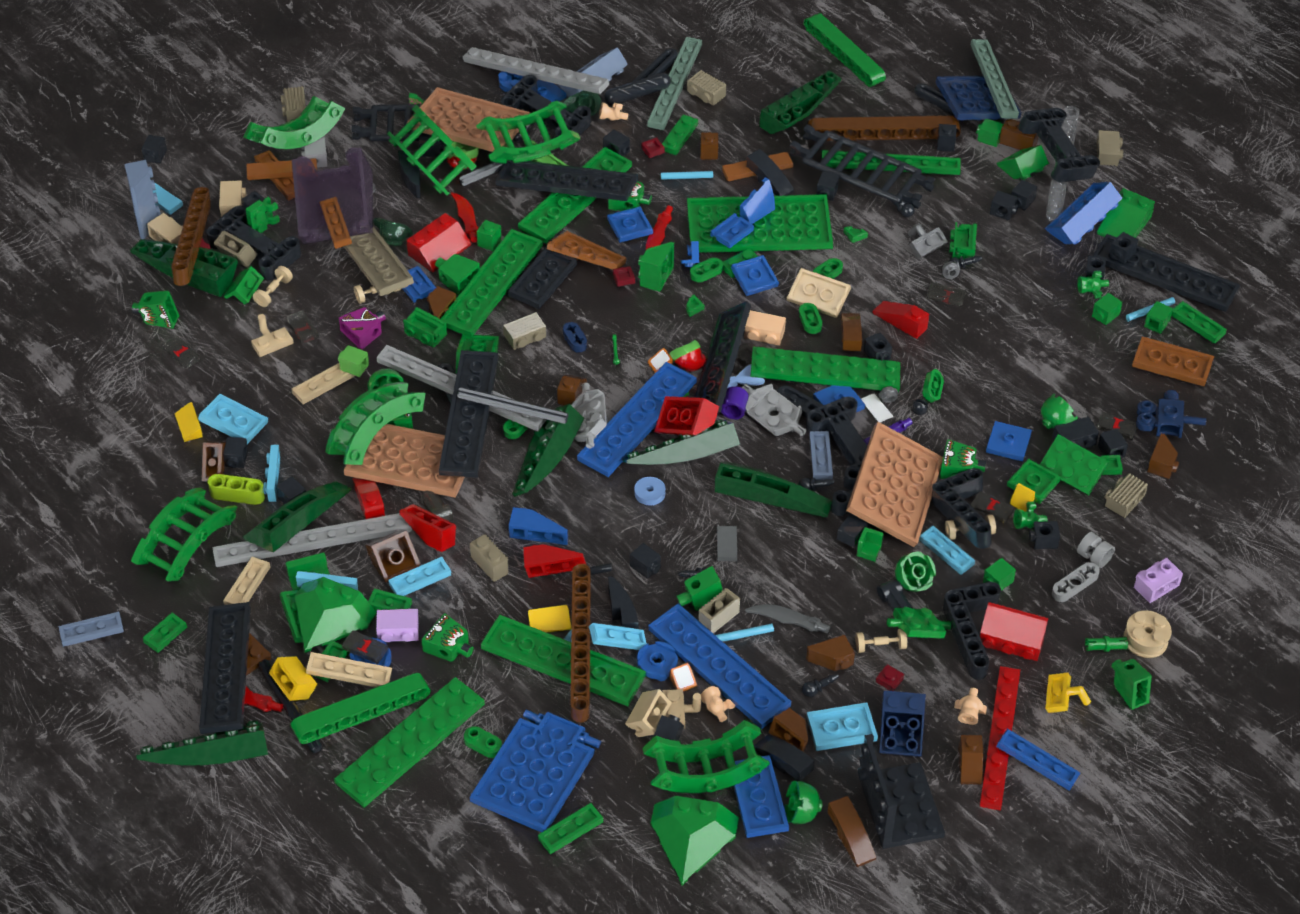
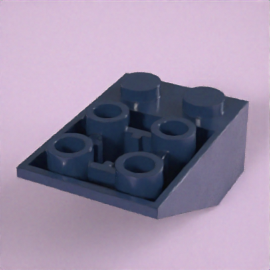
M896 691L883 692L879 753L922 757L926 694Z

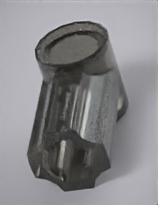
M427 490L421 495V502L427 511L447 521L453 520L450 506L444 504L438 494Z

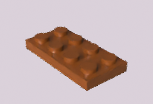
M1142 336L1132 367L1205 387L1214 356Z

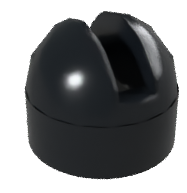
M916 399L912 410L917 415H924L927 412L928 404L924 399Z

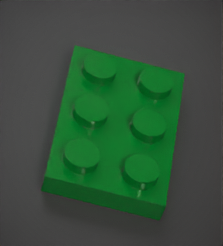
M1059 434L1040 463L1041 466L1061 476V481L1088 496L1109 464L1108 461Z

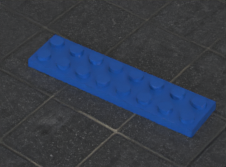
M665 362L596 436L594 447H585L577 455V460L609 477L623 462V458H626L627 454L632 452L656 427L665 396L684 397L697 383V377Z
M676 604L649 624L648 630L660 641L670 644L675 649L676 655L685 663H688L710 685L718 687L721 694L726 699L731 700L735 707L760 729H763L772 722L776 715L791 707L792 701L680 604Z

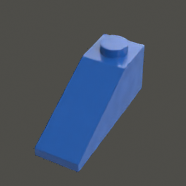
M513 507L509 522V538L563 545L568 544L567 529L534 510Z

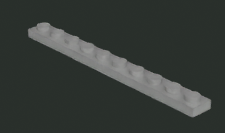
M473 47L463 56V60L466 63L521 76L534 75L538 80L596 94H601L609 86V81L605 78Z
M388 345L377 356L378 363L453 395L456 374ZM495 391L492 393V395L509 398ZM490 406L489 410L537 432L547 420Z
M398 513L300 531L274 553L248 541L213 547L216 567L248 562L251 557L264 559L385 537L398 530L412 532V528Z

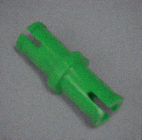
M1126 636L1086 638L1085 646L1088 647L1085 649L1086 651L1103 650L1104 652L1117 649L1127 650L1128 641H1126Z

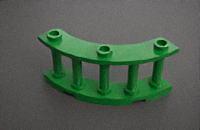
M313 96L310 103L295 120L274 127L261 126L250 122L243 138L278 149L304 147L326 135L338 122L345 108L332 101L327 103Z
M553 101L547 107L527 115H518L514 118L504 119L489 116L482 119L476 127L477 129L486 130L491 139L494 152L489 154L490 160L496 163H507L508 160H513L514 163L526 162L550 155L551 150L559 147L562 150L579 141V134L568 130L560 112L567 107L566 104ZM552 115L555 116L562 132L560 136L554 139L550 138L543 119ZM537 123L544 142L533 145L525 126ZM518 128L526 147L515 148L508 130ZM495 131H501L507 147H501Z
M416 104L412 108L415 112L414 117L395 136L390 131L387 133L391 137L389 141L395 147L399 146L409 156L407 160L413 166L417 165L435 183L433 187L440 194L444 192L448 195L449 192L445 187L464 168L467 169L469 167L473 171L477 166L458 146L454 148L451 145L453 141ZM420 122L421 125L401 143L400 140ZM430 128L433 131L432 136L412 155L406 148L425 130ZM442 140L446 144L445 150L425 168L418 159L436 141ZM455 153L461 159L459 164L439 183L430 173L450 154Z
M406 382L388 383L377 389L365 392L355 399L340 415L339 422L330 433L325 452L327 454L345 455L344 464L362 465L366 450L377 432L396 417L411 412H423L426 393H407L408 383Z
M202 488L186 491L185 496L182 498L176 497L153 520L148 527L151 531L146 539L142 538L131 562L136 565L151 562L168 571L165 580H180L188 561L196 549L214 531L233 522L238 506L231 505L222 508L206 500L204 497L206 490ZM203 506L214 513L211 515L201 510L200 507ZM189 512L204 521L196 528L179 518ZM172 525L191 533L184 545L164 535ZM159 541L179 551L173 564L153 555V551Z
M743 720L733 729L723 733L722 738L713 741L710 738L692 741L690 745L680 744V741L668 740L656 735L643 747V753L655 758L659 769V774L651 781V785L672 792L704 793L728 788L753 777L770 764L768 760L756 754L753 740L761 734L760 728ZM745 746L748 758L736 765L733 752ZM725 756L728 769L713 773L710 759ZM665 761L676 762L680 774L667 770ZM701 761L704 775H689L686 762Z

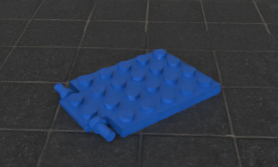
M525 710L523 717L535 722V724L522 718L518 720L472 792L470 802L542 833L550 828L594 755V749L585 744L599 748L601 741L589 736V733L585 732V727L549 712L545 715L541 713L536 714Z

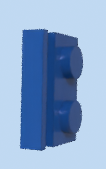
M734 213L712 229L710 236L716 237L717 241L730 249L754 231V225L742 217H737V214Z
M419 266L407 270L413 277L414 283L402 288L413 303L419 298L428 297L429 293L433 292L436 288Z

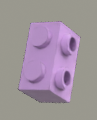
M1165 558L1160 562H1155L1149 569L1140 571L1136 575L1134 588L1151 603L1180 586L1183 573L1168 558Z
M418 609L377 610V639H381L384 642L419 641Z

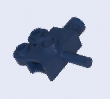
M1168 390L1164 393L1163 399H1159L1158 407L1151 401H1142L1137 406V428L1142 431H1151L1157 427L1156 436H1160L1163 433L1182 438L1183 423L1206 425V418L1184 416V401H1179V395L1174 390Z

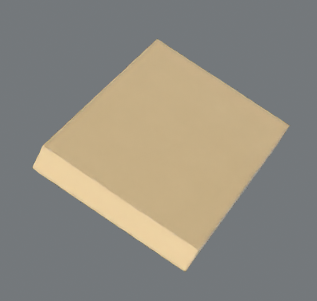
M801 268L787 296V301L800 306L804 303H812L817 307L818 312L837 318L851 290V285Z

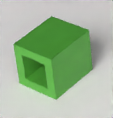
M349 345L338 356L340 370L360 377L369 366L368 352Z

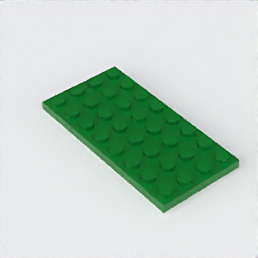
M827 194L774 196L775 210L753 223L754 231L730 249L717 241L716 237H711V230L734 213L740 218V205L748 197L687 198L690 241H698L699 253L741 252L747 249L752 251L833 249Z

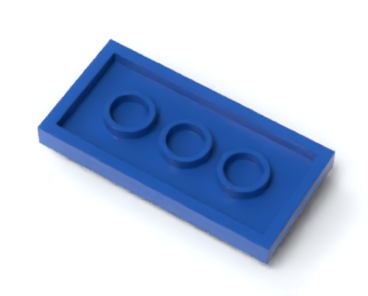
M770 756L763 757L770 762L765 769L753 777L734 785L747 838L789 831V824ZM744 760L735 761V764L737 765Z

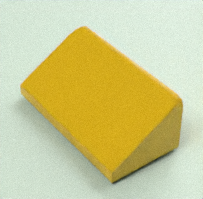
M190 402L175 413L184 442L203 437L193 403Z
M568 605L528 610L529 626L546 633L571 629Z

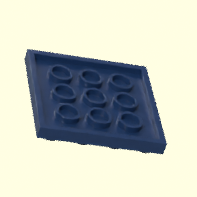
M984 76L936 77L935 83L957 120L1004 119L1001 118ZM1015 103V105H1016V107H1017V109H1018V111H1019L1018 119H1020L1022 112L1020 111V109L1018 108L1017 104Z

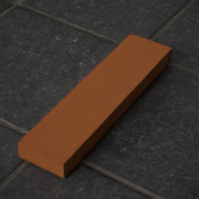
M270 150L254 156L256 163L279 161ZM293 177L270 178L288 201L304 194L303 189Z
M788 152L768 156L780 170L793 167V162ZM747 160L722 166V171L727 181L756 176V174L746 167Z
M316 158L247 164L248 180L318 175Z
M333 197L320 201L335 249L352 244L337 198Z

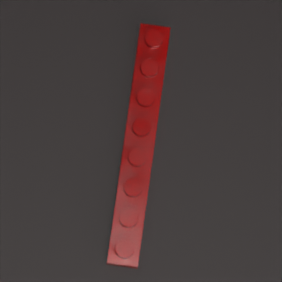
M1000 666L980 800V807L1001 811L1009 754L996 746L1007 728L1011 731L1013 728L1020 669Z

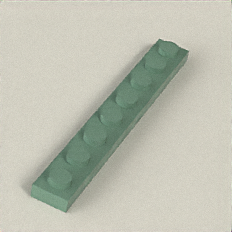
M685 38L669 74L671 84L668 88L661 91L647 122V127L660 130L665 129L702 46L701 39Z
M972 39L970 45L1001 118L1018 119L1019 111L988 40Z

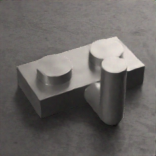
M917 223L908 232L910 237H914L917 233L920 236L909 244L918 259L944 246L948 242L939 227L926 233L921 224Z

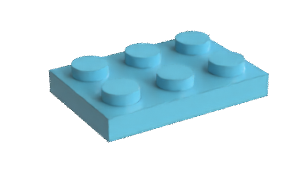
M219 394L199 414L198 418L199 421L230 437L246 438L247 444L268 423L267 417L222 394Z
M868 703L807 712L806 718L816 751L863 744L864 736L873 734L874 742L878 739Z

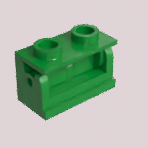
M957 222L955 223V229H951L950 240H953V242L950 241L949 252H953L952 258L963 256L965 259L975 255L977 224H961L957 227Z
M418 307L415 308V311L406 320H403L404 333L433 348L447 335L445 321Z

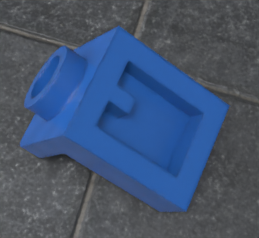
M690 241V245H687V254L691 256V259L680 260L681 264H685V267H693L695 263H699L698 241Z

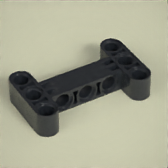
M526 75L501 98V105L533 113L547 107L551 101L537 93V78L534 75ZM580 106L573 113L565 109L560 111L568 130L578 133L579 136L591 125V110L587 106ZM554 115L543 119L545 125L555 130V138L562 134Z
M1049 108L1026 111L1018 125V129L1024 134L1037 133L1057 162L1051 173V177L1055 181L1068 182L1094 177L1100 165V160L1093 155H1080L1061 128L1067 117L1063 109Z
M235 206L206 230L208 244L212 249H218L214 242L222 231H226L250 244L257 253L255 258L259 259L260 275L264 278L263 280H273L276 278L275 270L279 266L288 268L301 256L300 242L297 237H287L278 244L248 226L246 208L244 206Z
M849 396L809 411L806 429L809 433L829 431V434L851 465L846 468L843 481L844 487L848 490L855 486L867 449L866 443L851 423L856 416L858 402L855 398Z

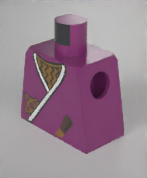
M363 307L339 318L340 331L362 350L381 335V322L386 320V317L381 310L372 314L367 308Z

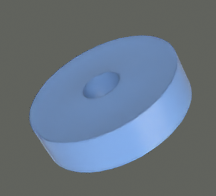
M644 477L635 484V498L644 505H656L665 498V484L656 477Z

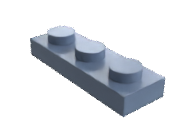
M829 431L810 432L813 478L816 480L832 479Z
M119 612L58 626L63 647L124 632Z

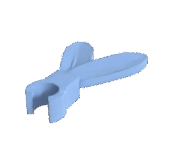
M750 364L736 377H730L727 389L738 386V384L757 386L763 384L765 380L763 378L750 377Z

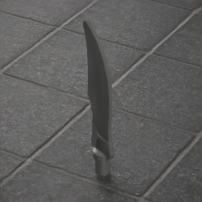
M766 604L745 609L746 613L763 615L783 624H796L809 631H822L828 634L830 626L823 624L819 618L809 617L782 606Z

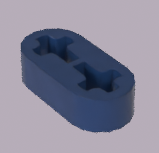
M575 322L566 323L563 326V336L574 352L585 351L587 349V339L579 325Z

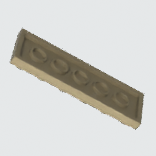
M374 227L350 236L352 244L346 245L344 248L380 296L388 295L395 290L405 288L414 283L411 274Z

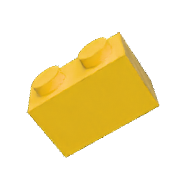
M297 656L277 657L269 672L289 701L309 699L317 685L312 676L306 674V668Z

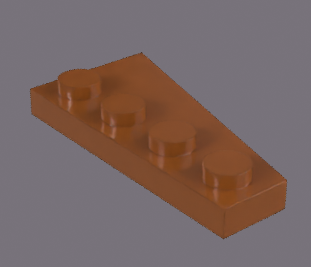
M565 231L547 245L548 250L612 270L626 264V257L569 231Z

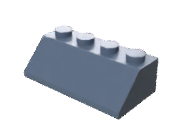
M617 47L599 55L576 72L598 76L610 81L612 80V75L615 74L616 76L624 71L623 68L628 64ZM557 85L572 100L578 98L583 100L589 96L588 91Z
M146 160L124 164L141 239H145L149 235L147 223L161 215L159 205H155V203H158L156 192L153 193V190H156L154 179L150 180L153 177L152 168L147 166Z

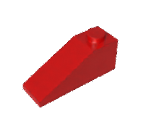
M883 301L873 310L874 315L916 339L928 328L929 313L915 305Z
M352 478L364 518L371 519L385 516L384 503L375 481Z
M414 504L399 510L402 518L428 546L440 552L455 546L456 524Z
M544 544L523 547L524 567L528 578L572 571L577 564H586L583 553Z

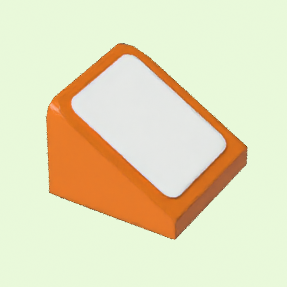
M665 348L661 349L647 361L655 373L665 362L673 365V359Z
M688 663L670 670V680L676 690L683 689L684 692L697 687L696 680Z

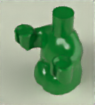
M1094 271L1092 277L1079 276L1077 280L1078 291L1080 294L1092 292L1095 299L1102 298V291L1100 289L1101 287H1108L1109 280L1100 279L1102 277L1101 271Z
M1032 501L1027 502V511L1022 509L1015 510L1013 523L1017 529L1024 527L1033 528L1034 522L1048 521L1046 515L1034 513L1033 510L1036 509V504Z

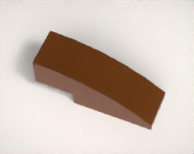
M841 313L843 350L861 351L862 327L860 313Z
M848 795L828 803V814L837 827V835L855 865L859 867L876 860L877 857L868 834Z

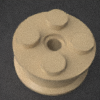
M1139 611L1128 619L1123 637H1127L1128 650L1133 654L1143 658H1155L1163 654L1167 649L1172 630L1164 616L1153 611Z

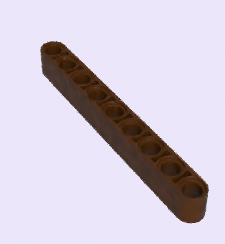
M955 116L813 118L808 122V125L818 132L824 133L828 130L850 140L937 139L939 124L956 125V137L961 133L959 120Z
M198 187L193 191L172 262L173 282L178 286L187 285L191 280L211 208L209 189L206 187Z
M577 564L572 570L571 717L575 722L579 723L587 721L590 716L589 626L591 614V573L589 566L586 564Z

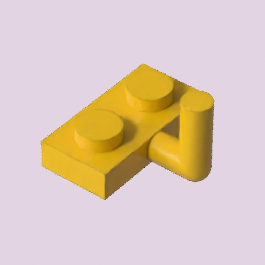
M1069 673L1049 675L1045 707L1048 713L1068 711L1070 695H1078L1083 705L1090 704L1091 700L1082 686L1070 687L1071 676Z

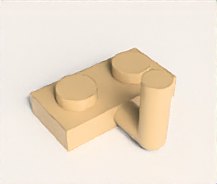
M260 314L258 316L259 327L263 336L252 340L251 343L259 357L293 344V338L285 327L270 333L267 329L265 315Z
M683 689L662 690V693L672 702L665 716L668 717L671 714L680 718L679 722L685 728V713H697L701 710V695L695 693L693 695V704L684 705Z

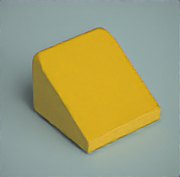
M1018 483L1010 505L1027 511L1026 504L1027 502L1034 501L1035 491Z

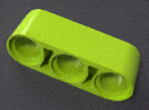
M214 474L208 479L209 492L213 499L253 505L261 504L265 500L263 483L258 479Z

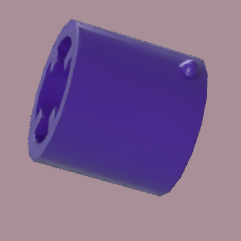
M741 387L728 388L721 413L733 420L742 418L745 414L749 398L748 392Z

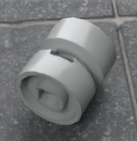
M1089 532L1077 548V553L1086 559L1090 558V561L1099 568L1104 567L1115 552L1114 546L1106 541L1102 542L1101 537L1093 532Z

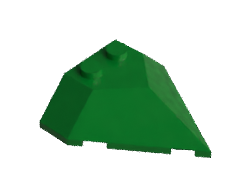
M325 577L303 583L294 598L297 605L301 637L304 643V653L312 651L313 647L320 644L324 646L347 637L351 632L358 629L361 631L367 629L377 613L360 591Z
M674 796L654 804L651 826L656 831L659 842L673 869H675L682 886L692 874L703 868L721 851L724 845L728 842L730 843L736 837L739 817L718 802Z

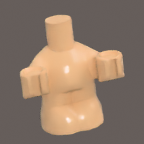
M602 102L599 119L608 118L611 121L627 120L628 113L620 112L622 104L614 103L612 107H609L606 103Z
M710 686L701 693V701L706 704L707 709L712 714L718 717L720 722H723L727 719L724 711L733 709L735 704L729 699L723 702L720 697L721 692L719 688Z
M970 688L969 695L955 701L954 708L961 710L958 715L960 722L975 725L978 723V713L986 715L987 706L983 705L977 697L978 689Z

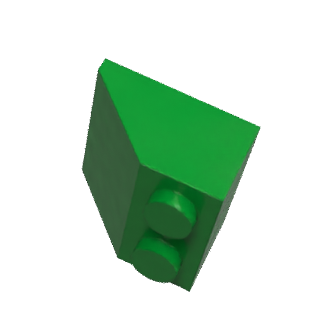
M1042 145L1021 149L997 162V166L1011 178H1021V180L1031 177L1030 174L1033 172L1038 173L1044 170L1043 167L1049 164Z
M673 242L648 248L644 255L640 256L638 265H640L638 274L640 286L658 292L661 291L674 269Z

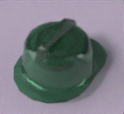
M583 90L567 98L564 102L567 107L564 109L573 113L578 107L587 106L590 108L592 116L601 108V98L596 93Z
M382 218L373 219L374 225L381 230L380 235L388 245L401 246L406 238L413 235V231L406 225Z

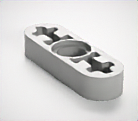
M1091 562L1085 563L1055 583L1052 589L1053 599L1058 602H1065L1098 579L1099 567ZM1076 579L1079 580L1081 584L1074 585L1070 581Z

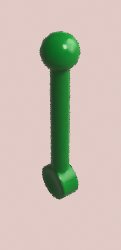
M612 334L614 349L613 364L618 365L620 363V360L618 359L616 334Z

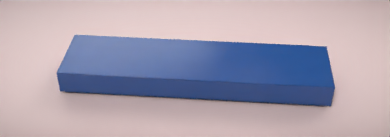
M1008 728L996 746L1069 791L1080 775L1079 771Z

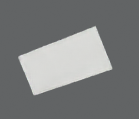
M875 393L861 399L878 422L893 417Z

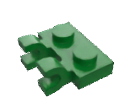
M267 197L263 202L258 200L247 207L248 226L263 233L268 229V224L274 225L280 222L279 216L275 215L273 217L272 213L278 209V204L276 202L271 204V199Z

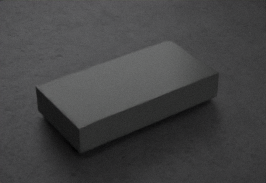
M717 526V561H737V526Z

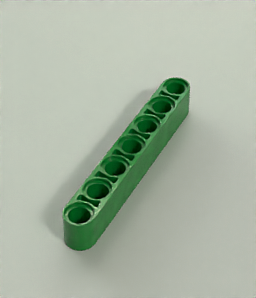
M817 13L804 20L806 30L868 87H873L886 80L884 70L821 13Z
M414 673L299 716L291 722V728L299 742L307 744L421 701L429 696L431 690L422 675Z

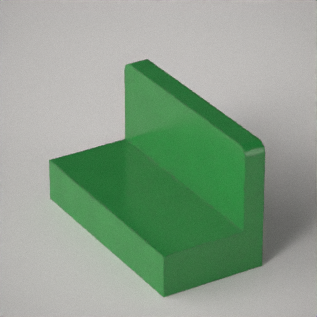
M250 266L237 275L224 297L227 299L234 295L245 305L250 301L264 278Z
M324 552L285 562L292 590H299L301 588L297 587V571L330 575Z

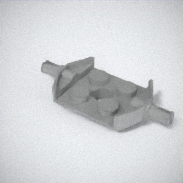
M584 383L582 384V394L571 404L585 418L574 439L577 442L586 441V447L592 448L594 447V439L607 425L605 395L599 389L590 390V384Z
M747 384L742 386V389L746 390L749 394L746 413L772 434L779 436L795 431L800 436H803L806 433V429L798 424L802 414L801 406L797 407L773 389L772 384L754 390ZM772 411L779 412L776 416L769 415Z

